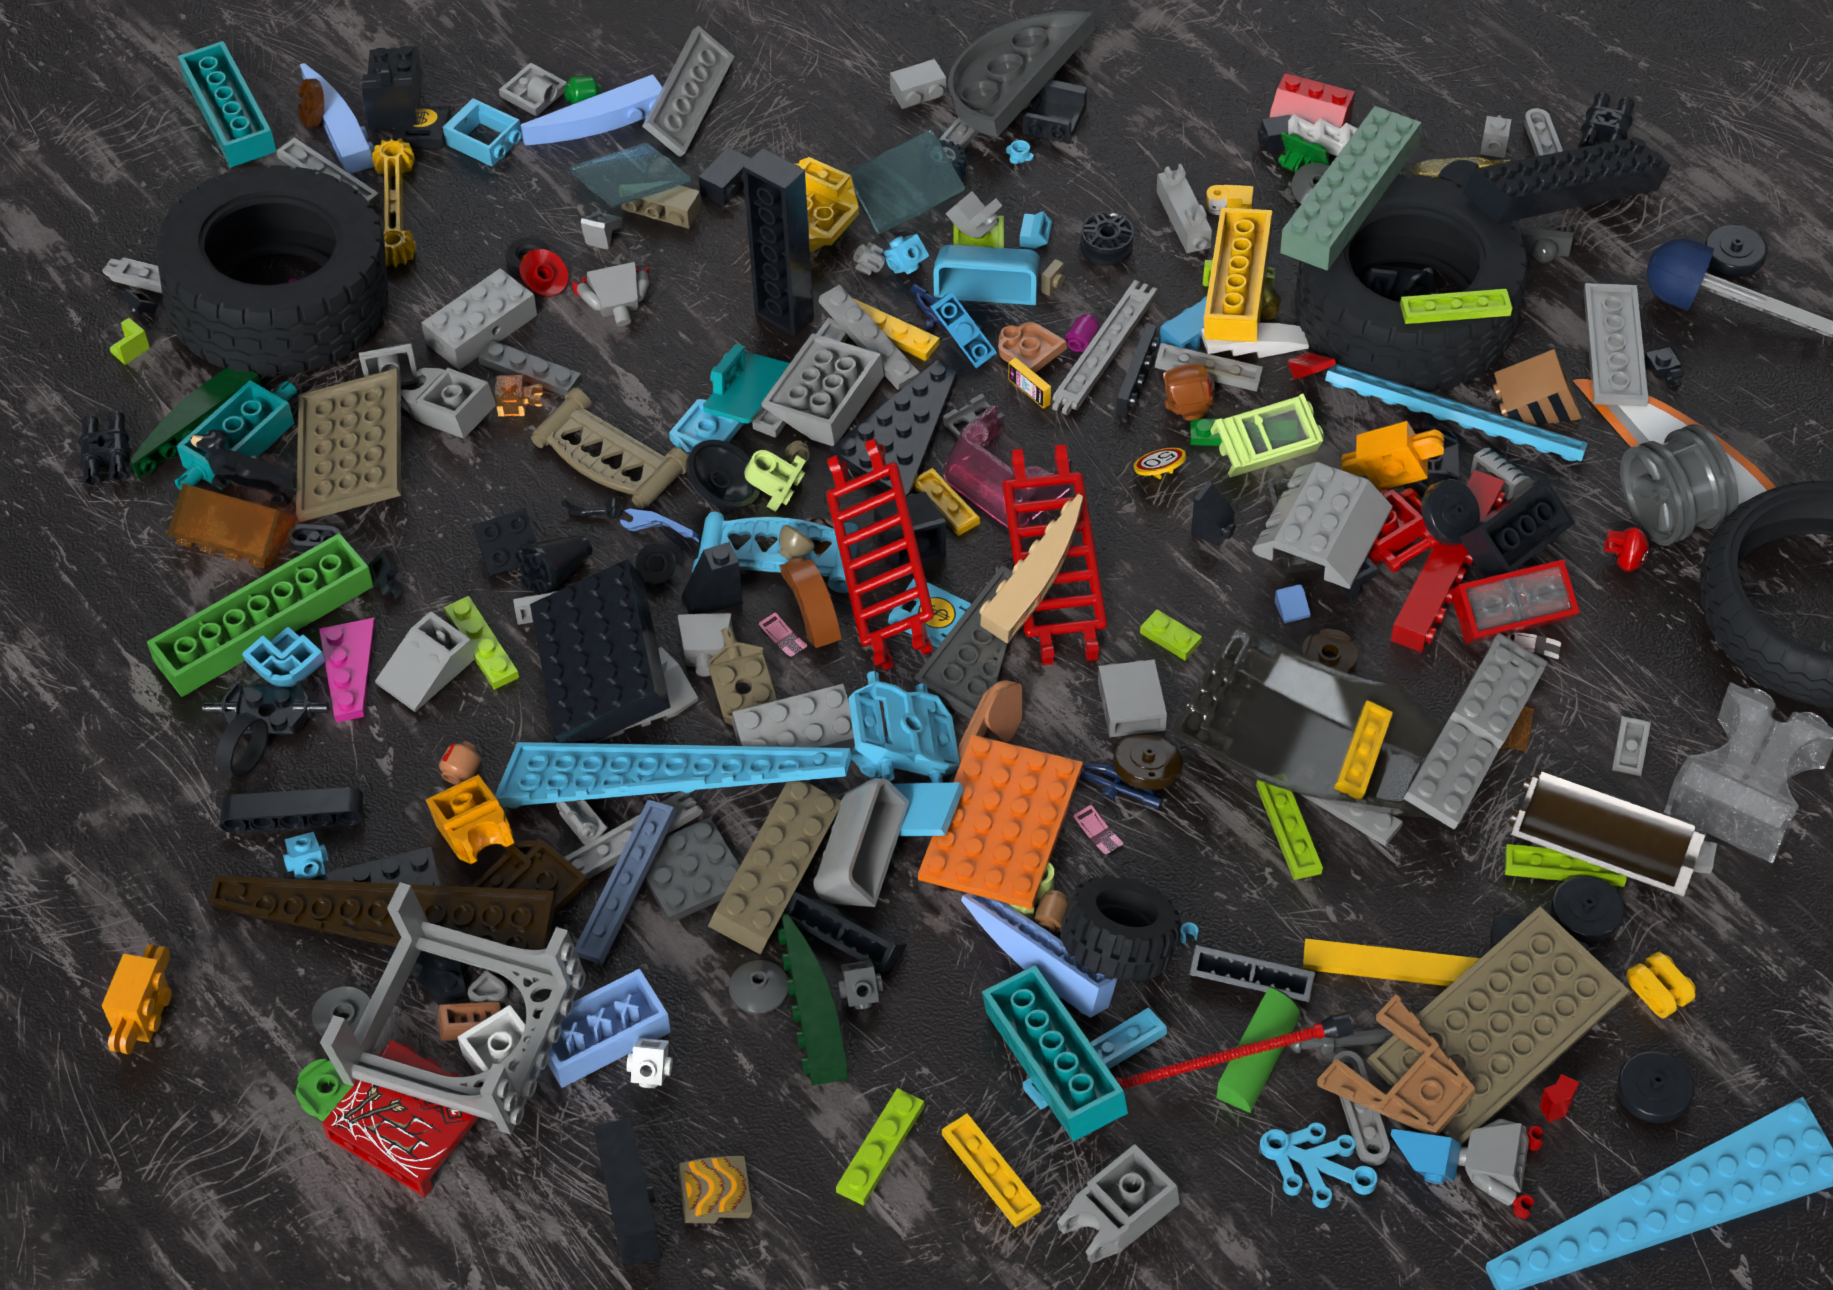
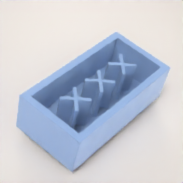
M640 969L574 1001L570 1015L565 1016L562 1022L560 1038L556 1043L552 1044L549 1051L548 1066L561 1088L633 1052V1046L638 1038L657 1040L671 1033L668 1013Z

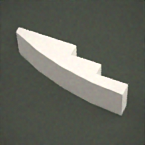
M1293 115L1288 120V135L1296 134L1307 143L1320 144L1327 153L1338 156L1357 130L1356 127L1348 123L1338 128L1322 119L1312 124L1296 115Z
M1260 323L1257 342L1204 339V328L1201 329V336L1208 354L1231 350L1233 356L1256 352L1258 358L1309 348L1305 333L1302 332L1300 326Z

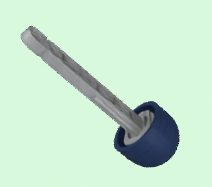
M1673 239L1657 248L1649 260L1647 267L1649 286L1653 293L1665 303L1688 311L1698 289L1701 288L1833 338L1832 320L1706 273L1714 252L1713 247L1691 239Z

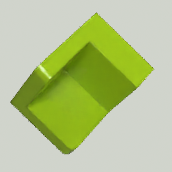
M130 318L121 322L125 337L110 347V352L125 365L150 349L145 331Z

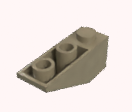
M681 185L625 188L619 191L621 209L688 229L702 209L700 191Z

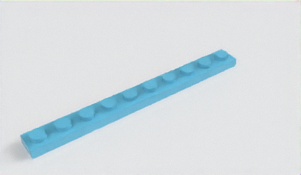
M1339 364L1330 367L1325 381L1332 382L1331 384L1337 388H1351L1357 390V393L1369 397L1373 395L1382 398V401L1394 405L1398 403L1407 406L1413 412L1420 413L1423 411L1433 414V417L1438 420L1446 421L1449 419L1458 422L1464 428L1472 429L1474 427L1484 430V433L1489 436H1503L1509 438L1512 443L1518 445L1528 444L1543 453L1553 452L1560 454L1563 459L1568 461H1582L1588 445L1587 442Z

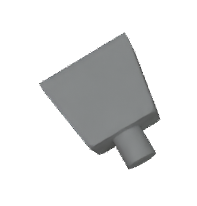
M731 613L678 615L686 666L696 667V673L699 676H710L708 661L725 647L721 630L726 627L728 632V627H732Z

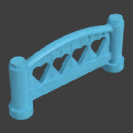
M710 512L705 518L699 555L694 560L692 573L704 549L730 542L739 561V569L781 573L779 565L785 564L789 560L778 553L781 548L779 534L783 525H790L811 541H830L832 543L820 557H817L813 550L803 557L814 561L821 576H829L828 586L832 590L848 593L833 528L809 521L782 517H754L725 521L724 516L719 512ZM844 523L847 535L859 529L854 523ZM735 533L739 536L747 534L751 538L739 550H735L728 537ZM758 536H765L766 538L773 536L778 540L766 552H762L755 539ZM858 542L849 546L852 559L856 558Z

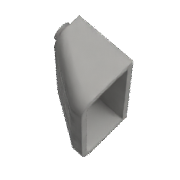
M873 778L848 791L842 798L817 876L814 879V889L821 899L832 904L875 907L910 802L887 779Z

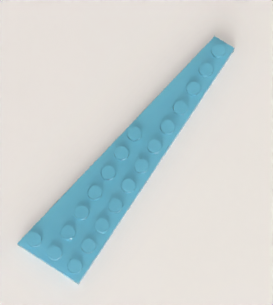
M517 742L495 797L501 807L513 809L521 805L676 791L690 793L699 789L843 777L847 775L852 756L850 748Z

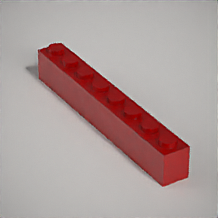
M1474 470L1466 486L1473 492L1477 500L1481 521L1492 513L1496 507H1500L1504 503L1506 493L1503 492L1505 480ZM1440 543L1439 546L1432 549L1394 622L1391 636L1392 642L1421 653L1427 643L1432 644L1437 633L1435 626L1437 623H1443L1447 613V608H1445L1447 603H1453L1450 591L1456 587L1457 583L1462 584L1467 574V569L1465 568L1467 564L1472 565L1474 562L1463 544L1447 546Z

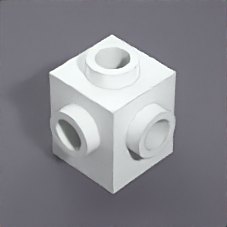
M647 1038L637 1039L633 1046V1053H629L627 1059V1072H631L632 1083H639V1086L644 1088H655L658 1085H662L666 1076L671 1075L673 1059L668 1057L669 1041Z

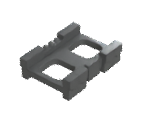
M981 393L969 400V405H965L959 411L954 409L943 415L944 426L948 427L962 441V444L966 446L978 439L981 433L984 434L989 429L992 431L1004 424V414H998L985 401V396ZM986 408L994 416L986 421H982L975 413ZM960 421H966L973 428L966 433H960L954 425Z

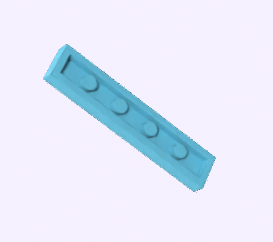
M1148 1007L1091 1041L1090 1044L1107 1068L1110 1069L1167 1035V1027ZM1029 1078L1024 1081V1091L1040 1110L1047 1107L1048 1104L1032 1080Z

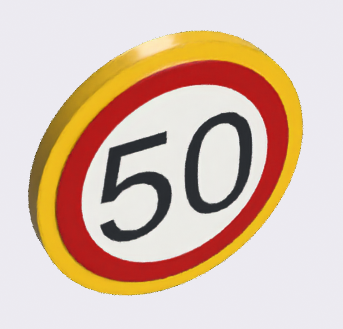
M1164 448L1143 455L1134 463V470L1139 475H1153L1161 479V473L1168 472L1172 474L1173 469L1184 463L1186 453L1180 448Z

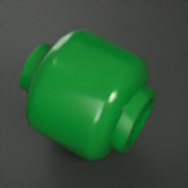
M590 75L572 76L569 82L565 83L564 87L565 99L571 105L602 94L601 85L597 84L594 77Z

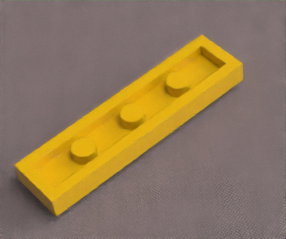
M853 298L898 349L926 361L940 345L939 337Z
M1366 700L1359 715L1334 789L1359 801L1362 799L1393 714L1392 711Z
M968 1113L942 1129V1136L1015 1228L1041 1212L1040 1203Z

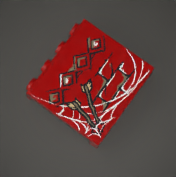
M393 1040L378 1055L379 1057L447 1077H461L454 1072L449 1074L442 1070L439 1064L431 1058H426L425 1060L418 1056L409 1045H400ZM357 1080L322 1122V1126L327 1139L421 1196L426 1197L433 1188L430 1178L479 1117Z

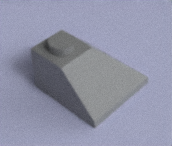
M412 343L359 353L364 377L397 368L401 375V386L419 383Z

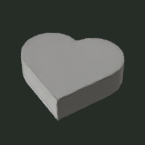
M486 970L468 988V996L471 1003L500 1001V1004H502L509 995L506 984L489 970Z

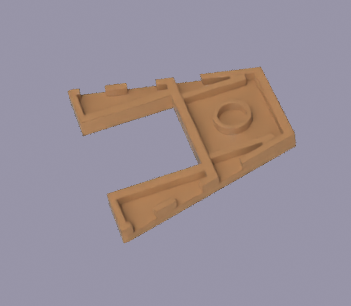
M1395 994L1376 1015V1021L1421 1053V1057L1386 1095L1337 1058L1317 1079V1086L1426 1134L1437 1136L1475 1094V1087L1451 1058H1447L1439 1048L1436 1040L1426 1033L1421 1027L1420 1021L1412 1012L1406 1009L1401 1003L1400 997Z

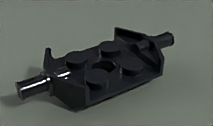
M1429 415L1424 417V428H1414L1413 431L1415 434L1434 429L1440 431L1444 436V452L1442 455L1437 456L1438 459L1436 460L1428 458L1427 479L1404 485V489L1411 488L1421 497H1424L1427 489L1436 482L1445 479L1460 481L1458 437L1450 430L1435 427L1436 419L1433 415H1431L1430 420Z
M237 680L223 697V700L220 702L204 701L202 710L204 714L220 713L227 725L238 715L249 713L266 721L269 735H291L303 729L308 717H311L312 713H329V702H312L308 700L300 681L296 682L297 687H242L241 681ZM266 710L275 711L268 717L261 716ZM249 726L242 735H252L253 726Z

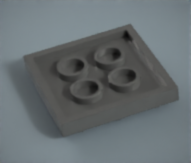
M711 817L666 836L644 880L670 924L721 901L740 866Z

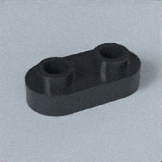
M298 524L288 531L287 538L293 550L306 552L338 533L341 534V532L334 526Z

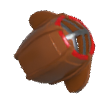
M1195 363L1185 364L1163 373L1167 397L1165 400L1166 408L1176 415H1182L1184 420L1202 418L1214 404L1215 384L1203 365Z

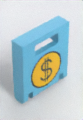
M914 579L912 580L906 591L916 587ZM927 582L934 618L925 622V626L932 645L939 647L971 604ZM919 598L914 599L917 603L911 612L904 610L907 603L895 607L889 615L888 623L894 624L922 612ZM911 629L905 631L912 635Z

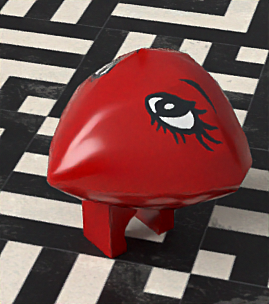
M1632 526L1623 532L1607 531L1604 551L1617 553V565L1626 572H1632L1647 561L1650 546L1642 530Z

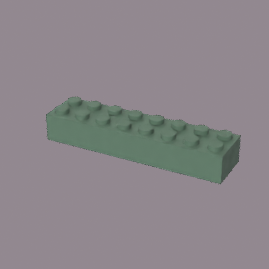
M1374 106L1282 229L1280 253L1328 271L1419 146L1421 122Z

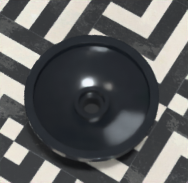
M705 440L695 445L690 451L686 460L688 477L696 491L708 502L721 508L738 510L750 506L760 493V489L750 484L745 478L744 471L750 458L738 447L721 440Z

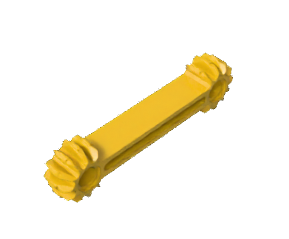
M391 138L388 142L382 140L381 145H376L372 153V162L378 174H384L385 231L383 233L386 267L391 264L395 267L401 263L406 265L407 260H412L416 252V243L411 231H404L403 173L412 171L415 157L409 143H404L402 138L397 141ZM393 176H395V181H396V189H395V190H392V177H393ZM392 214H396V227L392 229Z

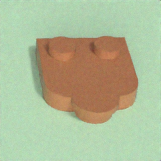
M1033 322L1023 323L1018 327L1014 325L1006 326L1001 330L998 337L999 356L1008 363L1016 357L1034 373L1067 349L1064 339Z

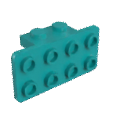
M735 344L711 371L710 379L713 382V393L703 404V411L740 423L752 422L763 408L761 403L790 363L754 353L745 354V346Z

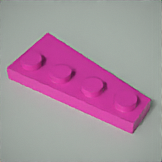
M374 618L319 629L336 723L364 717L368 690L367 680L371 667L370 657L373 651V633L376 628Z

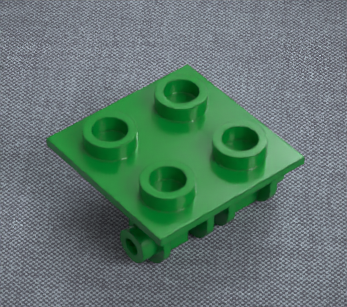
M1283 132L1281 133L1286 155L1281 154L1278 163L1283 168L1290 171L1295 169L1296 173L1298 169L1309 163H1323L1330 166L1327 151L1323 146L1317 143H1307L1296 134L1288 135Z

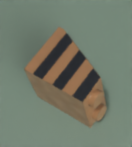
M1554 349L1494 373L1497 383L1493 384L1498 399H1503V403L1499 404L1504 417L1529 425L1581 419L1569 379Z

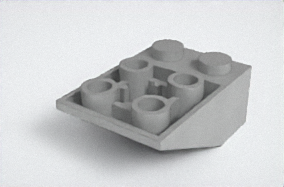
M430 611L409 630L375 680V683L416 712L475 660L471 639Z

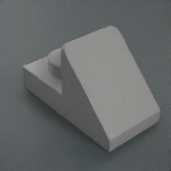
M598 212L581 218L585 243L590 246L609 249L612 230L621 228L623 217Z

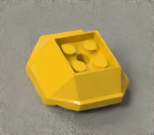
M808 157L800 160L796 165L805 170L810 252H814L824 245H832L859 215V206L851 175Z

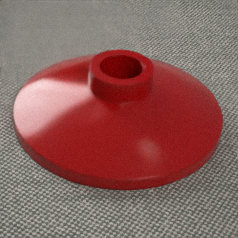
M534 249L528 252L521 260L519 267L521 279L525 286L533 293L544 297H552L561 293L566 287L568 270L563 260L555 253L546 249Z

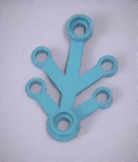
M1312 1123L1308 1128L1286 1134L1279 1129H1273L1261 1137L1260 1150L1265 1157L1276 1161L1284 1179L1283 1190L1288 1195L1294 1196L1299 1194L1303 1184L1301 1177L1294 1173L1289 1158L1301 1164L1313 1190L1312 1201L1319 1208L1328 1207L1332 1199V1192L1325 1186L1319 1171L1350 1183L1353 1190L1359 1194L1366 1195L1375 1190L1377 1174L1372 1168L1360 1166L1353 1171L1325 1159L1336 1154L1343 1157L1352 1155L1355 1149V1141L1349 1135H1341L1335 1141L1307 1150L1298 1148L1296 1145L1307 1141L1315 1145L1321 1144L1325 1140L1326 1129L1322 1124ZM1319 1131L1321 1136H1313L1311 1132ZM1348 1143L1351 1147L1345 1149L1342 1148L1340 1144ZM1278 1144L1281 1148L1274 1149L1270 1145ZM1363 1180L1366 1181L1369 1185L1362 1186L1358 1182ZM1293 1181L1296 1182L1298 1186L1292 1188L1288 1186L1287 1183ZM1324 1194L1327 1196V1199L1320 1200L1317 1195Z

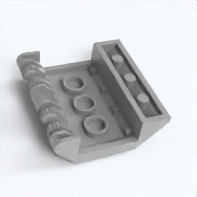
M1319 462L1298 467L1287 485L1289 490L1283 492L1270 515V519L1266 522L1268 529L1261 531L1252 550L1256 555L1271 561L1274 559V549H1279L1325 566L1324 580L1350 589L1392 510V505L1368 479Z

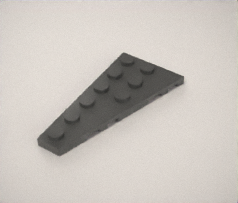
M1003 565L913 679L914 686L922 683L926 684L929 694L939 696L944 704L970 720L984 693L997 682L1007 643L980 626L981 614L979 613L983 604L988 599L992 601L997 595L996 590L1004 579L1008 581L1013 575L1012 571Z

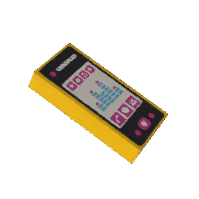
M1016 357L1009 361L1008 380L1043 409L1051 404V386Z

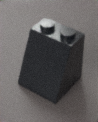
M926 492L906 496L922 563L946 557V521ZM893 500L874 508V522L876 523L897 514L896 501ZM901 524L879 533L884 546L904 538ZM907 548L889 556L893 568L910 562Z

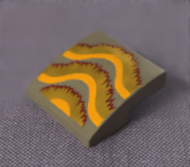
M744 1156L710 1157L678 1164L685 1223L715 1224L718 1218H749L753 1211Z

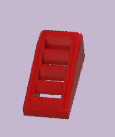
M1305 353L1288 360L1293 379L1296 380L1336 364L1334 358L1316 353Z

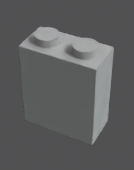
M1155 659L1137 660L1121 664L1110 663L1099 666L1098 686L1109 737L1166 731L1167 712Z

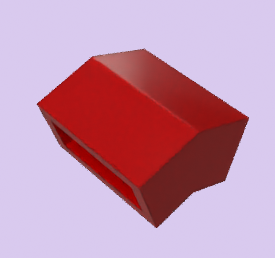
M1561 1074L1556 1084L1544 1088L1539 1108L1548 1123L1567 1115L1574 1101L1579 1082Z

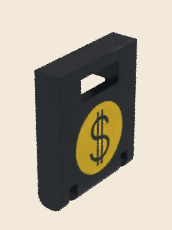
M419 106L418 125L395 127L392 139L397 141L402 138L403 142L409 143L411 148L442 149L445 141L443 126L450 120V106H444V110H441L440 106ZM407 134H430V135H429V136H413V135H407Z

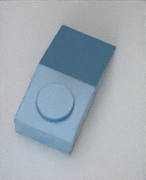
M1391 1129L1392 1138L1414 1171L1425 1177L1424 1181L1443 1185L1444 1180L1455 1182L1461 1149L1459 1142L1450 1137Z

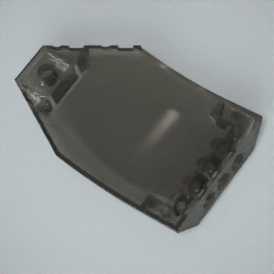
M1234 620L1170 735L1247 776L1282 789L1360 810L1434 818L1403 798L1442 730L1431 718L1424 714L1423 709L1418 703L1413 705L1403 694L1402 690L1404 688L1399 682L1396 685L1382 683L1330 668L1306 658ZM1366 700L1392 711L1393 714L1365 794L1362 799H1355L1328 785L1336 783L1362 707ZM1306 769H1312L1317 772L1318 780L1314 781L1302 772Z

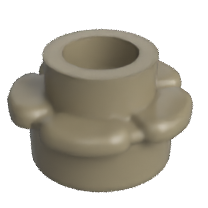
M794 441L789 444L784 452L786 462L792 464L797 455L807 462L810 456L807 444L802 443V441Z

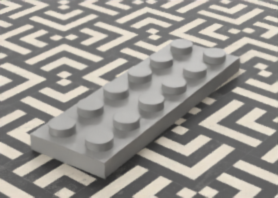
M697 26L694 28L642 127L679 157L685 154L734 55L701 27Z
M1585 283L1583 291L1593 404L1647 406L1648 390L1637 285Z

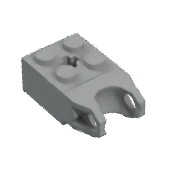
M421 368L416 374L419 376V383L422 386L415 390H401V409L408 413L415 421L463 439L496 406L488 382L450 368L446 370L440 368Z
M1134 1144L1089 1180L1087 1187L1075 1195L1068 1209L1057 1221L1058 1228L1063 1234L1082 1227L1097 1229L1099 1231L1085 1251L1088 1256L1087 1259L1091 1263H1095L1105 1257L1120 1253L1178 1206L1180 1202L1177 1185Z

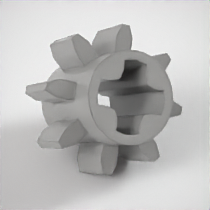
M868 242L867 246L864 244L860 245L853 257V260L858 263L855 269L867 275H870L871 272H879L885 262V257L881 255L883 249Z

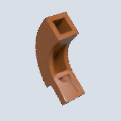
M805 557L793 558L787 563L779 565L781 575L791 587L798 601L807 637L814 647L819 648L842 640L829 592L812 559L807 560Z

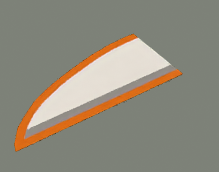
M1572 380L1593 404L1591 380ZM1649 395L1647 406L1593 404L1630 447L1647 441L1663 444L1670 432L1691 424L1700 425L1678 410ZM1709 431L1723 447L1734 470L1738 486V505L1762 492L1776 488L1752 462L1720 437Z

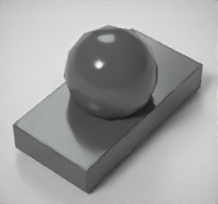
M1521 228L1520 236L1525 251L1533 253L1537 261L1548 263L1554 260L1556 256L1569 257L1573 232Z

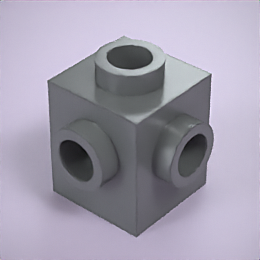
M865 960L841 964L843 980H838L839 993L841 998H846L849 1007L854 1006L855 1009H865L871 1007L872 1003L879 1002L878 992H883L880 974H875L872 961Z

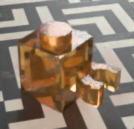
M523 375L496 376L495 400L498 416H525L526 404L542 406V384L525 387Z

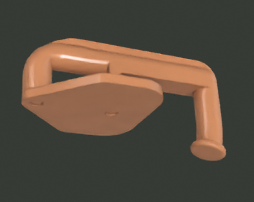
M999 681L984 693L957 748L960 763L971 735L984 737L987 728H989L1000 741L1009 742L1012 740L1022 720V685L1020 683Z

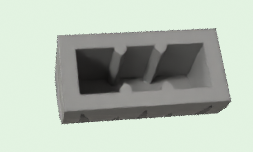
M1484 448L1473 457L1471 473L1477 470L1505 480L1503 492L1506 493L1505 499L1507 500L1523 488L1533 484V480L1491 448Z

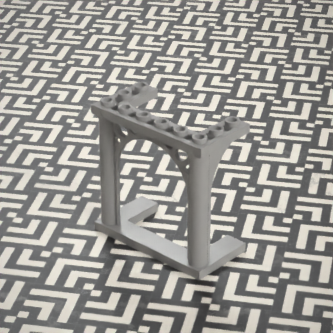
M400 882L387 909L400 933L401 939L354 1034L345 1018L333 1015L320 1043L344 1084L353 1086L357 1080L494 1121L501 1132L511 1135L515 1125H519L523 1119L526 1101L528 1097L531 1098L535 1093L536 1079L540 1071L546 1068L552 1044L559 1040L562 1022L565 1016L570 1015L574 1004L573 998L577 990H580L585 982L586 974L568 930L556 927L546 949L526 950L431 924L428 922L412 886ZM421 950L499 973L509 979L519 989L525 1001L526 1024L517 1046L501 1063H493L490 1070L477 1075L447 1077L371 1054ZM525 980H530L533 983L529 987L524 986ZM541 989L552 990L547 1000L542 1002L532 1001V996ZM543 1010L540 1013V1018L535 1019L534 1015L536 1011ZM530 1038L528 1044H526V1039ZM518 1062L519 1064L516 1065V1070L513 1073L510 1067L513 1063ZM480 1082H484L482 1087L476 1088Z

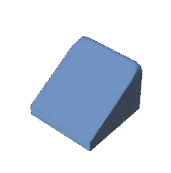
M1301 584L1276 591L1274 603L1284 623L1310 617L1311 614Z

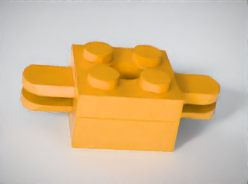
M1408 421L1358 434L1356 436V451L1343 454L1341 457V470L1359 477L1367 475L1378 491L1383 488L1390 489L1427 479L1428 458L1443 454L1444 436L1435 429L1415 434Z
M148 944L142 957L129 954L122 955L102 1003V1008L112 1028L108 1039L110 1051L119 1052L121 1050L123 1054H131L136 1040L150 1042L153 1033L158 1031L161 1024V1013L164 1006L169 1004L172 994L164 973L170 959L168 947H157L156 945Z

